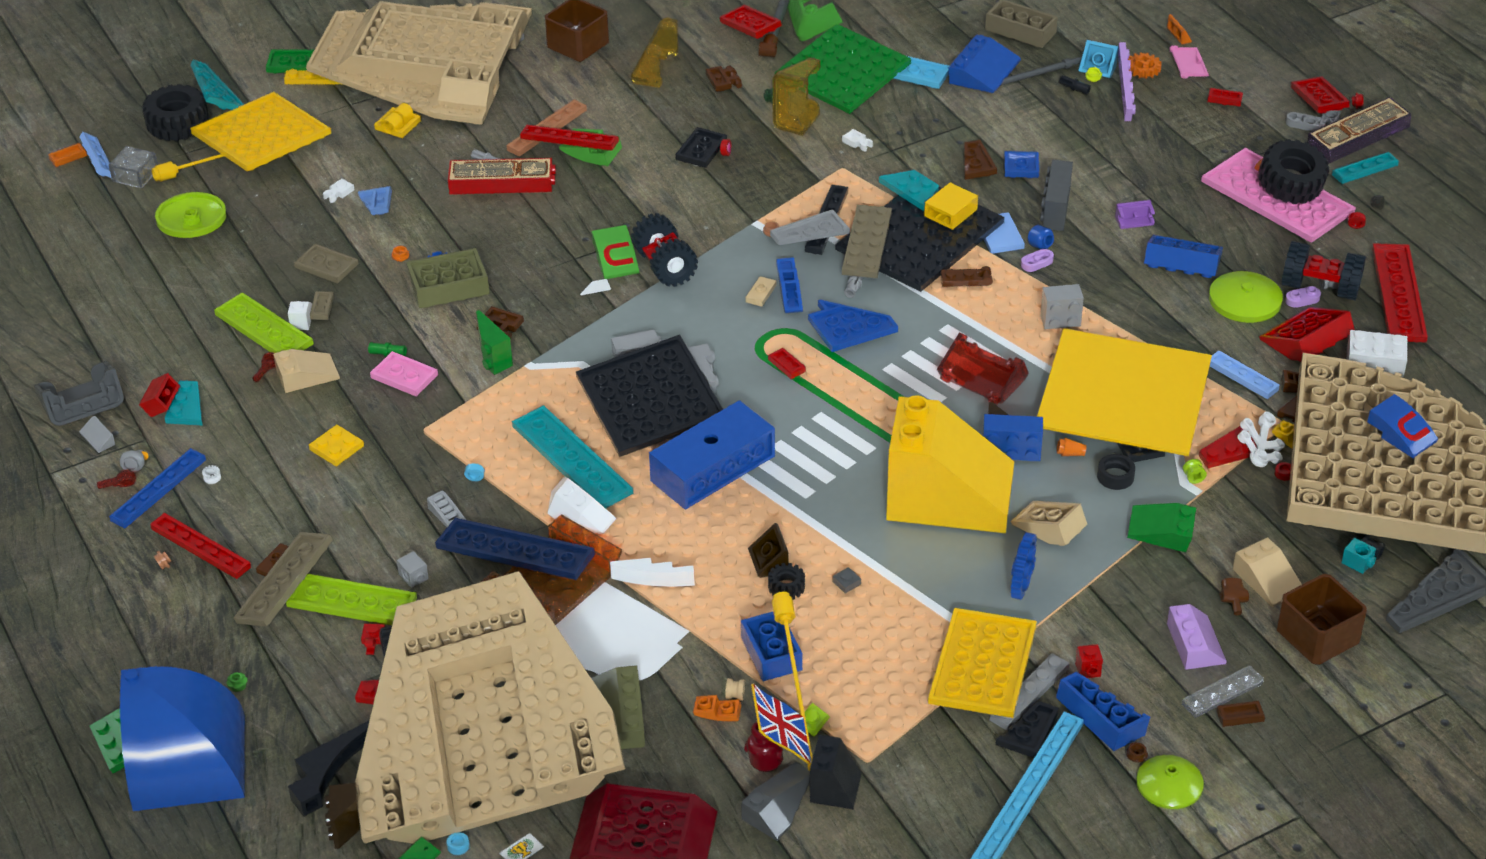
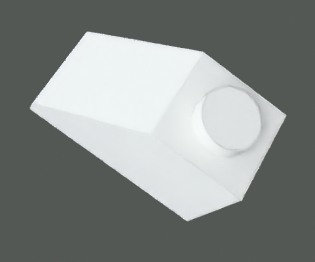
M290 302L288 310L289 323L299 330H309L312 303Z

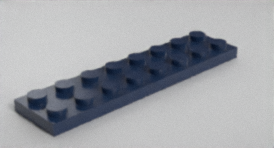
M454 518L435 542L437 549L577 580L595 555V550L592 547Z

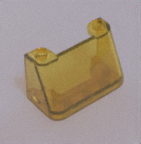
M664 18L659 22L631 73V81L634 84L661 87L660 59L666 60L668 55L673 54V56H677L678 54L677 20Z
M807 58L778 71L774 75L773 124L778 129L803 136L819 117L820 106L818 102L808 98V77L811 73L815 74L820 70L819 59Z

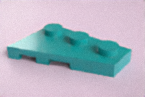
M179 380L178 384L180 387L165 415L166 424L203 426L198 381Z

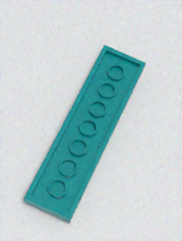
M544 405L512 421V427L558 471L593 497L605 509L633 494V488Z

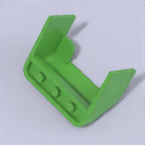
M810 0L789 1L788 11L800 41L808 40L843 22L833 2L818 9L815 4H809L804 7V3Z

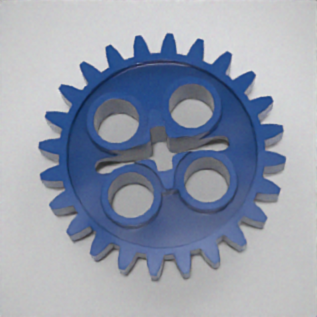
M1026 532L1019 543L1011 571L1013 576L1011 582L1012 598L1021 600L1025 595V591L1028 590L1036 563V534Z

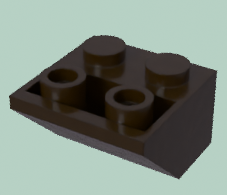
M356 783L329 785V795H325L326 809H328V813H325L326 826H331L328 827L329 840L334 841L335 849H340L361 829Z

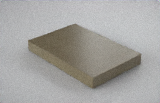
M314 244L294 262L295 268L337 284L359 264L356 258L318 244Z

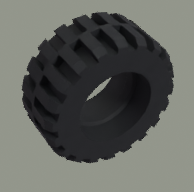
M177 84L175 86L161 87L157 91L154 90L151 95H148L142 105L148 132L160 140L179 141L195 137L191 133V128L209 120L207 104L203 93L195 87L192 88L190 85L182 86V84Z
M1286 139L1284 142L1281 140L1276 142V144H1272L1266 150L1259 168L1258 177L1263 189L1266 188V192L1269 195L1272 194L1273 198L1281 199L1285 203L1298 204L1300 202L1304 204L1314 200L1321 194L1328 177L1329 166L1327 159L1324 158V154L1319 152L1315 146L1312 147L1310 143H1303L1300 140L1291 141V139ZM1286 169H1292V170H1295V171H1297V172H1299V173H1301V174H1295V173L1289 172V171L1286 170Z

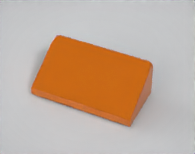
M1169 14L1167 28L1181 44L1191 43L1192 40L1186 30L1172 14Z

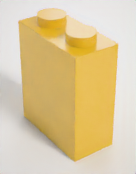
M948 183L925 202L924 216L953 230L977 210L978 195L955 184Z

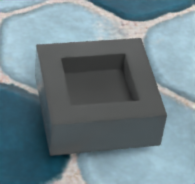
M848 567L833 575L832 582L844 593H847L861 585V578Z

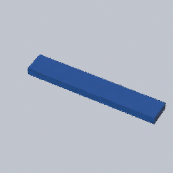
M190 448L109 516L110 521L123 528L128 527L206 461L205 455Z

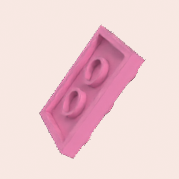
M392 351L370 372V376L374 380L417 396L438 376V369Z

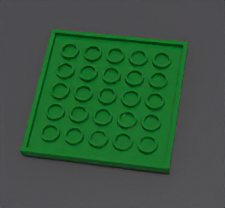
M838 24L827 30L774 73L775 78L851 114L897 76V73L909 66L911 58Z

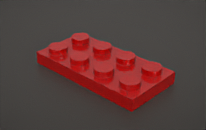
M743 5L719 17L721 23L754 38H761L763 35L773 32L782 26L781 20L747 5Z
M1323 76L1291 82V88L1317 113H1327V111L1331 110L1339 111L1349 107L1350 101Z

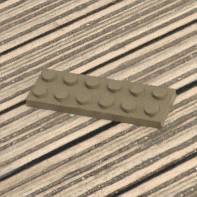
M857 205L843 262L842 275L878 278L892 208Z
M299 532L233 617L236 623L267 627L279 610L283 608L289 597L295 592V589L302 580L305 579L321 555L327 550L333 541L330 534Z

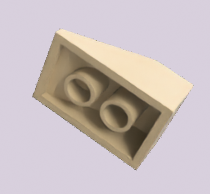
M289 349L273 354L276 371L285 393L340 379L329 353Z
M1032 501L1011 520L1012 525L1021 530L1036 534L1037 538L1048 544L1059 546L1069 544L1070 540L1087 525L1082 506L1079 503Z
M1268 537L1237 551L1235 554L1233 570L1271 607L1282 603L1283 594L1302 585L1281 549Z

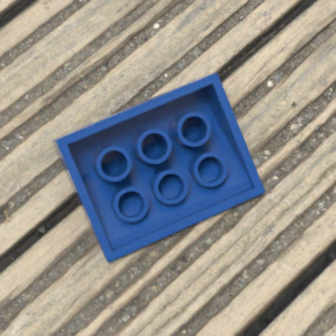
M975 35L949 66V84L994 93L1003 83L1004 78L1021 61V58L994 39L984 35Z
M1153 235L1147 243L1144 264H1148L1150 268L1161 266L1166 267L1165 270L1175 272L1177 269L1183 270L1185 274L1194 275V273H1200L1202 277L1212 278V276L1217 274L1223 247Z

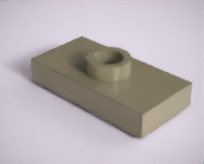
M315 292L310 319L329 320L334 292Z

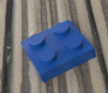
M1005 151V177L1039 178V152Z

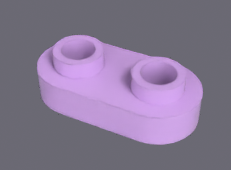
M1041 249L1022 258L1021 268L1027 272H1033L1053 263L1054 254L1048 249Z
M1314 286L1292 290L1286 294L1285 302L1288 306L1295 308L1319 302L1321 292Z

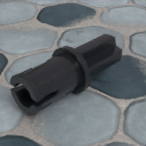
M1062 75L1059 79L1060 84L1071 88L1072 91L1075 90L1088 95L1091 90V85L1083 83L1077 78L1074 80Z

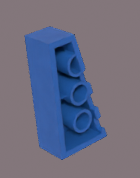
M1078 672L1060 679L1056 698L1076 717L1084 719L1083 723L1113 751L1145 736L1150 716L1145 713L1140 715L1134 711L1135 707L1128 703L1124 705L1116 700V696L1110 692L1101 691L1099 685Z

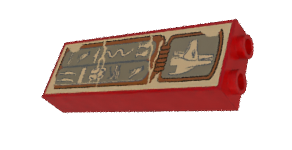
M552 158L450 160L448 175L449 195L552 192V185H555L556 165H552Z

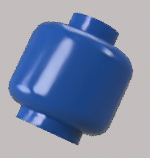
M1036 225L1028 233V242L1032 247L1048 249L1054 242L1053 231L1050 228Z

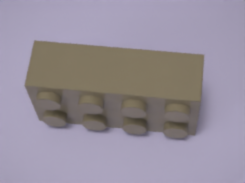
M999 0L986 14L985 30L1043 48L1057 32L1058 16L1007 0Z

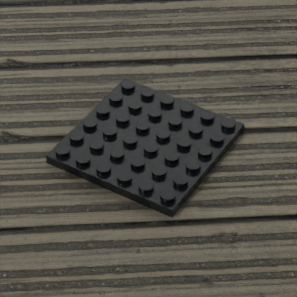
M680 335L576 371V377L619 457L676 437L723 410Z

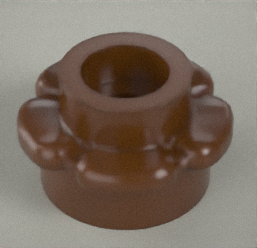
M1134 742L1127 748L1126 756L1129 760L1140 763L1148 757V752L1144 744Z

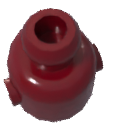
M755 722L752 725L751 735L745 743L744 750L748 753L750 764L756 770L761 772L773 771L783 761V749L759 732L758 722Z

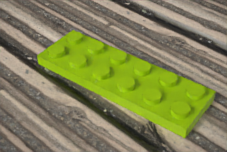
M243 292L214 309L217 317L272 354L289 349L306 350L314 344L311 337Z
M307 574L305 579L295 589V592L286 601V605L295 609L393 625L397 606L416 601L417 594L416 592Z

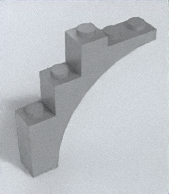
M654 329L611 338L612 353L615 358L663 340H661L660 336L656 335ZM708 344L693 347L687 346L713 393L716 395V386H719L717 375H713L714 351L710 350Z

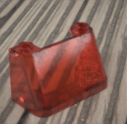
M959 332L937 368L940 379L946 383L952 382L988 398L990 402L996 405L998 403L1003 404L1029 375L1024 360L1017 357L1014 360L1011 358L1008 360L979 348L975 342L972 344L966 341L968 336Z

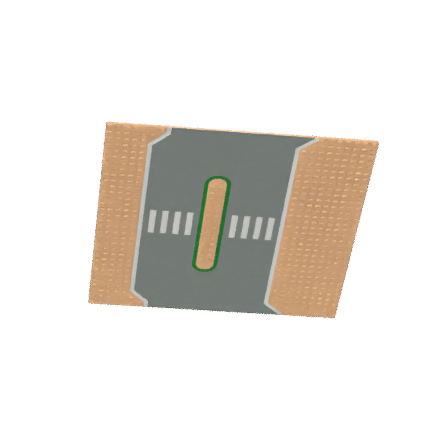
M841 168L697 258L698 263H696L698 268L693 270L695 275H690L689 278L691 280L688 282L684 280L683 285L677 283V287H673L672 284L669 287L659 281L425 427L424 434L465 465L472 463L481 465L485 470L483 477L485 480L567 541L594 548L595 555L592 559L610 573L611 561L651 558V563L672 562L673 567L693 566L695 586L667 587L624 583L800 713L793 673L762 681L741 639V620L773 612V596L769 592L768 576L758 577L748 548L774 523H777L789 552V563H792V567L795 564L798 565L799 569L802 568L805 573L804 593H801L799 598L795 596L793 605L796 617L788 624L803 653L802 671L797 672L804 712L813 703L827 713L830 718L821 730L831 737L841 738L849 751L864 762L869 763L939 707L938 705L928 704V697L954 608L1035 620L1038 627L1142 543L1141 541L1127 538L1133 505L1163 503L1189 505L1245 460L1242 459L1208 469L1200 459L1199 451L1239 427L1240 422L1245 418L1252 420L1259 434L1261 428L1258 424L1259 417L1266 411L1207 378L1189 456L1165 452V457L1134 462V482L1126 489L1113 490L1106 488L1097 479L1098 463L1101 458L1110 454L1123 455L1117 443L1043 429L1041 461L1013 460L1014 473L1006 533L886 520L889 447L898 398L917 395L929 400H938L982 436L984 414H988L989 402H993L1009 415L1037 417L1063 328L1044 329L1040 316L1043 287L1049 286L978 245L949 269H981L984 266H989L993 283L989 286L942 287L941 276H939L920 292L879 272L878 278L863 277L862 285L857 290L856 295L853 298H849L844 294V291L848 286V279L851 276L842 275L845 254L835 250L836 244L848 234L829 237L823 254L819 255L805 252L807 241L778 245L772 237L763 233V227L767 222H777L781 227L819 214L831 185L848 187V194L839 217L850 228V232L857 205L881 207L895 198L850 171ZM794 258L800 284L803 312H784L776 259ZM760 276L777 281V286L762 307L746 302L747 294ZM818 300H825L890 315L898 325V332L831 352L809 322L808 314L821 311L818 307ZM1084 306L1081 326L1065 328L1146 343ZM654 329L656 335L661 337V340L680 335L688 347L708 344L710 350H713L715 354L713 375H717L719 386H716L715 396L723 409L740 400L775 428V457L688 509H683L650 481L649 452L673 438L619 457L576 377V371L614 358L611 338ZM784 348L806 367V372L790 379L768 360V355ZM544 405L633 488L632 495L606 508L616 517V520L604 534L573 535L548 514L551 491L565 476L512 427V421ZM1276 418V423L1269 428L1267 441L1275 436L1272 433V429L1282 420ZM1065 437L1085 444V456L1062 457L1061 454H1057L1058 440ZM1191 459L1200 460L1202 467L1207 473L1206 478L1197 484L1190 483L1183 471V465ZM1118 468L1106 470L1112 475L1120 476L1126 474L1124 470ZM1032 501L1081 504L1087 525L1065 546L1048 544L1036 537V563L1028 590L1025 591L1023 599L1012 598V566L1017 555L1019 543L1026 532L1012 525L1011 520ZM849 567L861 578V585L844 593L832 582V576ZM783 580V581H780V582H782V583H792L793 581Z

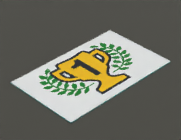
M529 833L500 852V854L505 859H527L544 848V846Z

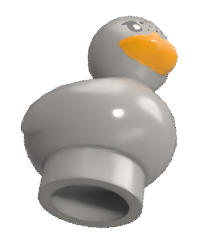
M131 450L122 453L120 457L121 468L128 473L140 471L145 464V460L149 457L148 453L144 450Z

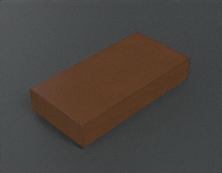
M1259 701L1217 706L1216 711L1222 727L1265 721V715Z

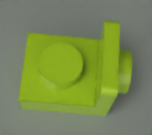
M813 703L804 712L808 733L815 737L830 716Z

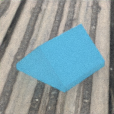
M1087 40L1079 72L1086 73L1089 68L1096 67L1100 69L1102 77L1111 78L1117 67L1119 47Z

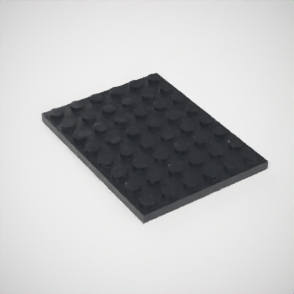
M897 195L883 206L892 208V215L879 272L921 292L941 276V270H948L1004 223L1005 217L978 205L977 210L952 230L925 217L923 210ZM850 234L836 244L835 250L846 254Z

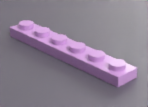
M1119 42L1118 64L1125 121H1131L1132 114H1135L1136 110L1135 104H1132L1134 103V93H1131L1133 91V82H1130L1132 71H1129L1131 62L1128 60L1129 49H1126V42Z

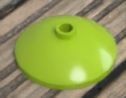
M1159 755L1152 757L1140 766L1137 773V787L1142 796L1150 803L1161 808L1182 809L1194 804L1203 792L1204 781L1201 772L1193 763L1179 756Z

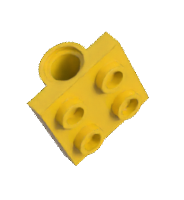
M401 103L397 108L392 107L374 124L375 130L403 138L421 122L420 115L413 114V110L408 104Z

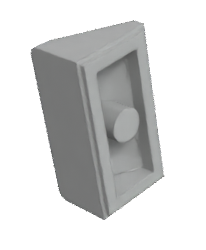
M93 416L79 431L98 453L115 445L113 434L96 416Z

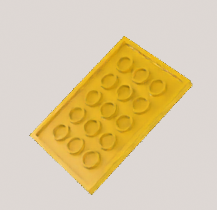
M954 608L928 697V704L1014 718L1037 621Z

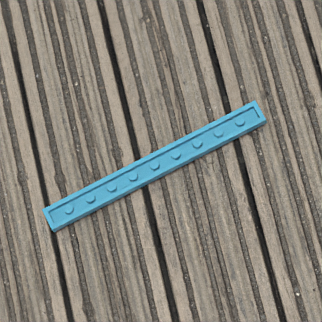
M1063 712L971 859L1001 858L1082 728L1084 719Z

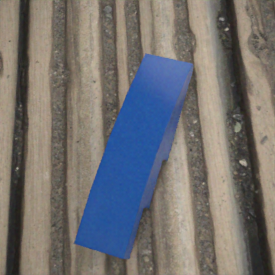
M794 258L776 259L784 312H803L800 284Z

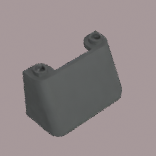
M107 361L97 363L90 371L92 381L60 392H56L54 385L47 381L34 384L36 394L50 421L54 425L61 426L121 405L124 395L115 368Z

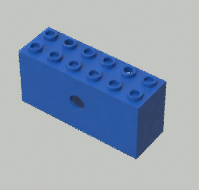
M739 400L649 452L650 481L686 510L775 457V428Z

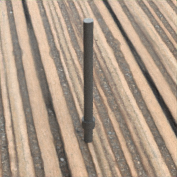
M1082 57L1067 58L1056 64L1006 77L1001 85L1062 68H1071L1072 65L1080 64Z

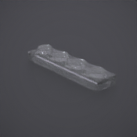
M1249 665L1183 698L1182 705L1194 718H1197L1215 709L1217 706L1262 685L1264 678Z

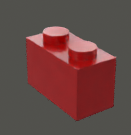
M168 373L153 379L139 406L151 418L167 411L180 385Z

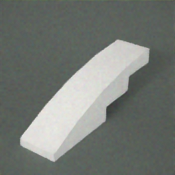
M651 558L610 562L611 579L649 586H695L693 566L673 567L672 562L651 563Z

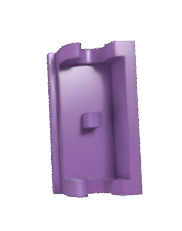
M1151 200L1116 204L1115 219L1120 229L1154 225L1155 221L1152 214H1155Z

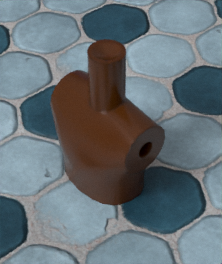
M1225 578L1221 580V602L1232 603L1234 615L1242 614L1240 603H1246L1249 600V592L1244 588L1242 579Z

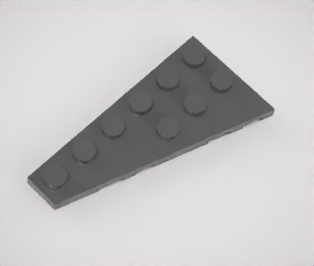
M1454 549V552L1447 556L1439 567H1436L1419 583V586L1408 594L1404 601H1401L1387 614L1386 621L1400 634L1486 595V572L1463 550Z

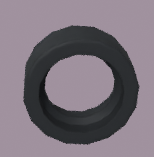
M1110 454L1099 461L1097 479L1104 487L1121 490L1131 486L1134 482L1135 464L1129 457L1122 454ZM1118 468L1124 470L1126 474L1120 476L1112 475L1106 470Z

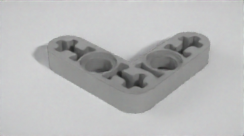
M1341 110L1327 111V113H1323L1322 117L1290 112L1287 114L1286 124L1289 127L1315 132L1326 127V124L1329 126L1337 122Z

